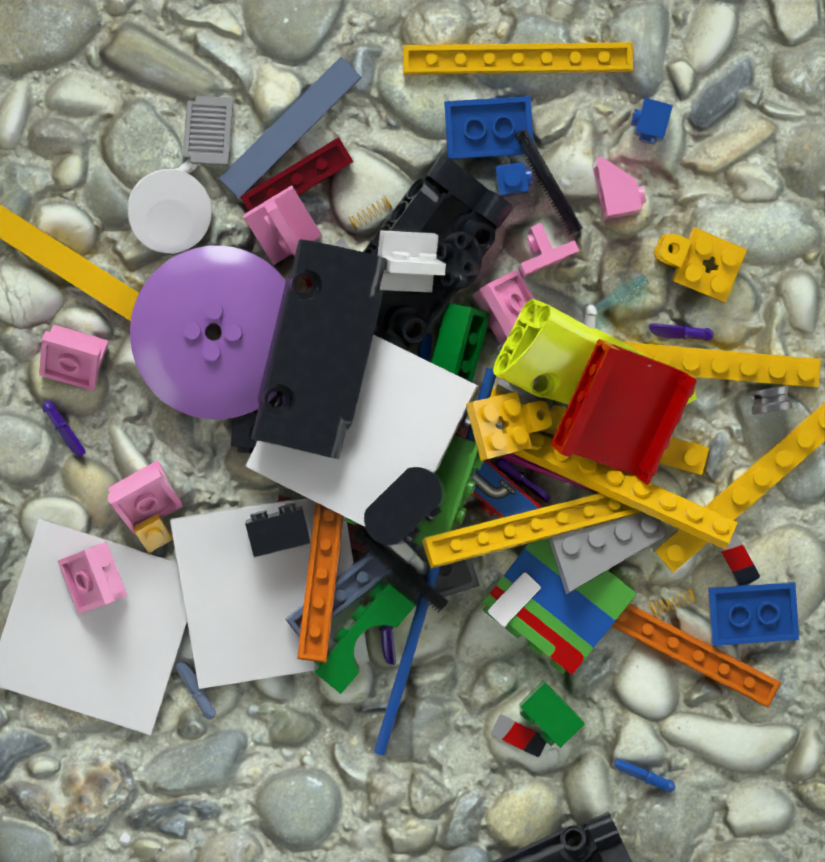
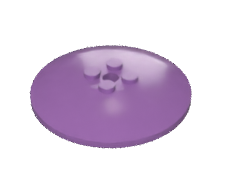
M205 246L191 249L176 255L160 266L141 289L133 308L130 324V342L134 361L149 388L169 406L198 418L229 419L257 410L259 407L258 395L286 282L283 276L260 257L245 250L228 246ZM211 324H218L222 329V335L218 340L212 341L207 336V328ZM276 391L269 394L268 402L278 394Z

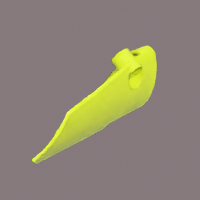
M531 299L523 306L495 361L493 372L499 378L530 394L569 404L598 339L641 355H646L598 329L588 327L548 304ZM537 377V382H536V384L533 386V382H534L535 378ZM696 389L692 397L689 398L687 404L697 399Z

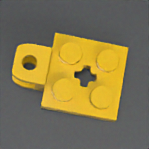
M694 227L688 239L678 234L661 235L653 255L660 262L676 268L671 280L672 282L726 303L747 249ZM669 245L672 246L671 253L668 250ZM713 258L716 268L706 273V267L702 265L703 261Z
M517 391L466 404L481 461L532 448L529 434L547 429L552 425L550 411L546 402L536 401L521 405ZM537 411L542 413V421L537 418ZM499 420L502 423L503 430L496 428V423Z

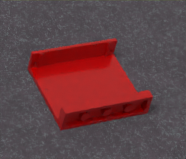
M598 339L550 445L562 455L571 458L572 454L593 460L635 475L642 482L649 485L652 477L658 471L659 462L664 451L670 445L674 429L683 417V410L689 398L694 394L697 379L684 370Z

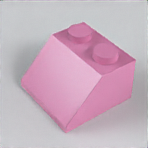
M596 158L592 166L603 221L638 214L642 210L643 204L646 203L643 186L638 187L636 179L605 158Z

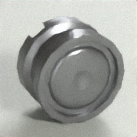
M789 385L749 392V396H752V399H754V406L751 407L752 414L793 408L792 401L788 400Z

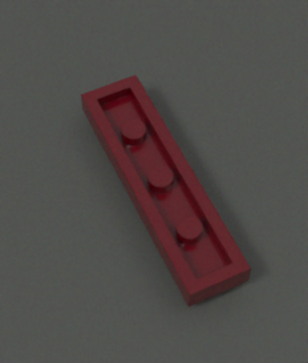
M338 137L240 197L250 211L291 185L298 196L350 166L354 161Z

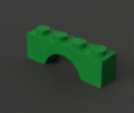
M387 580L384 585L379 582L369 594L372 599L365 607L361 604L351 615L350 618L353 621L347 629L342 626L332 638L335 643L328 650L327 662L313 661L316 663L314 673L340 694L359 673V665L354 657V647L360 635L367 629L378 625H388L397 628L415 607V601L390 580Z

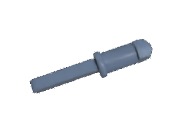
M177 663L175 668L190 694H192V698L197 702L203 717L209 720L213 719L216 714L215 708L211 706L204 694V689H199L196 675L185 663Z

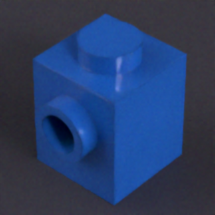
M644 98L640 110H634L630 125L635 127L633 134L639 136V141L655 145L656 141L661 142L664 139L673 105Z
M524 162L495 167L498 195L503 198L527 194L529 191L528 186L533 185L531 168L525 169Z

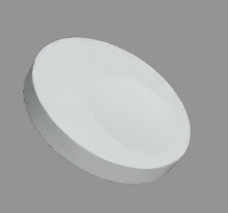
M162 169L146 175L135 185L128 199L127 218L132 232L141 243L160 253L173 254L190 249L203 238L211 221V202L205 188L198 180L183 171Z

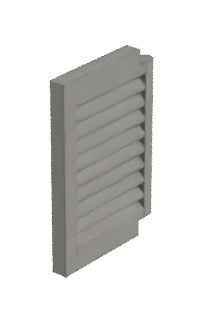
M196 95L195 101H187L183 157L191 158L192 164L228 166L233 98Z

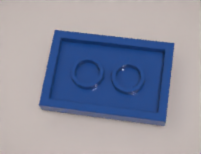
M531 96L444 101L447 156L451 160L526 155L522 154L524 151H520L522 148H519L520 145H517L518 141L515 142L517 138L514 139L515 135L513 134L526 129L533 140Z
M795 582L708 587L711 642L713 646L799 640Z

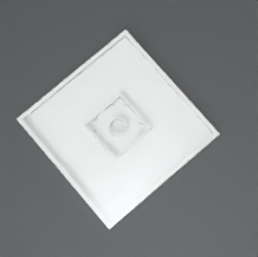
M373 335L353 422L350 428L346 430L340 458L334 459L257 441L246 467L365 526V510L407 468L422 467L436 473L467 410L466 404L471 402L478 385ZM280 397L278 398L275 406L278 405Z
M304 497L170 520L199 689L314 671L316 663L297 659L300 638L285 620L286 617L304 604L311 543L254 557L245 522L247 519H251L250 514L267 510V514L279 512L278 507L295 503L296 507H303L310 538H312L315 501ZM344 520L337 577L354 564L348 526ZM359 599L332 619L328 650L335 643L332 638L342 626L347 629L352 623L353 619L350 617L360 606ZM365 631L360 635L354 647V657L357 663L369 662Z
M39 519L0 640V687L152 735L187 626V616L177 562ZM107 542L127 596L107 605L78 614L58 560Z

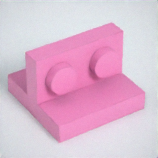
M292 185L243 215L273 265L291 254L295 257L299 239L314 241L322 236Z
M542 223L530 227L529 235L526 238L531 253L537 252L538 256L521 263L518 268L522 277H526L576 255L579 249L575 240L553 249Z
M518 269L488 283L472 294L480 310L490 313L488 324L499 344L506 341L523 306L529 300L535 299Z
M53 325L51 331H45L42 338L39 375L94 391L98 382L99 368L108 348V340Z
M158 460L108 488L110 495L107 498L110 505L133 534H135L134 526L157 513L163 518L183 507L180 497L171 487L166 473Z
M107 542L58 560L78 614L107 605L127 596Z

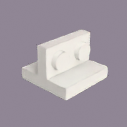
M380 230L377 256L387 259L380 290L432 292L434 275L445 276L446 268L445 263L436 259L438 235L434 233Z

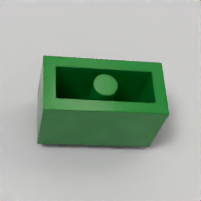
M544 680L519 703L523 709L519 714L531 726L536 723L543 730L540 735L550 746L556 743L561 748L585 725L584 721Z

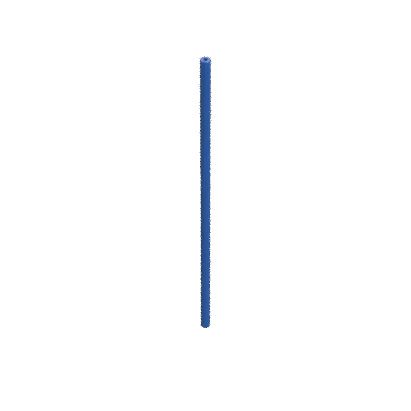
M486 368L477 401L490 398L496 379V375L491 368ZM470 423L466 439L476 442ZM430 565L428 566L424 581H427L426 583H429V586L432 585V588L435 586L440 566L430 568ZM422 595L419 596L374 749V753L378 755H385L430 603H426L427 600L424 601L425 597L421 599Z

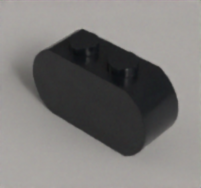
M422 467L407 468L365 510L364 524L368 534L375 541L384 545H400L405 541L410 544L420 535L421 531L418 528L425 521L431 523L442 513L440 507L446 500V488L443 480L430 469Z

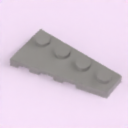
M639 513L552 536L548 540L565 592L568 594L577 587L665 537V533L659 519L645 513Z

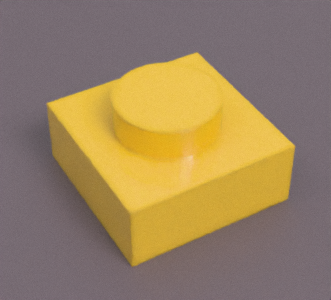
M159 513L133 527L135 534L148 553L173 540L172 533Z

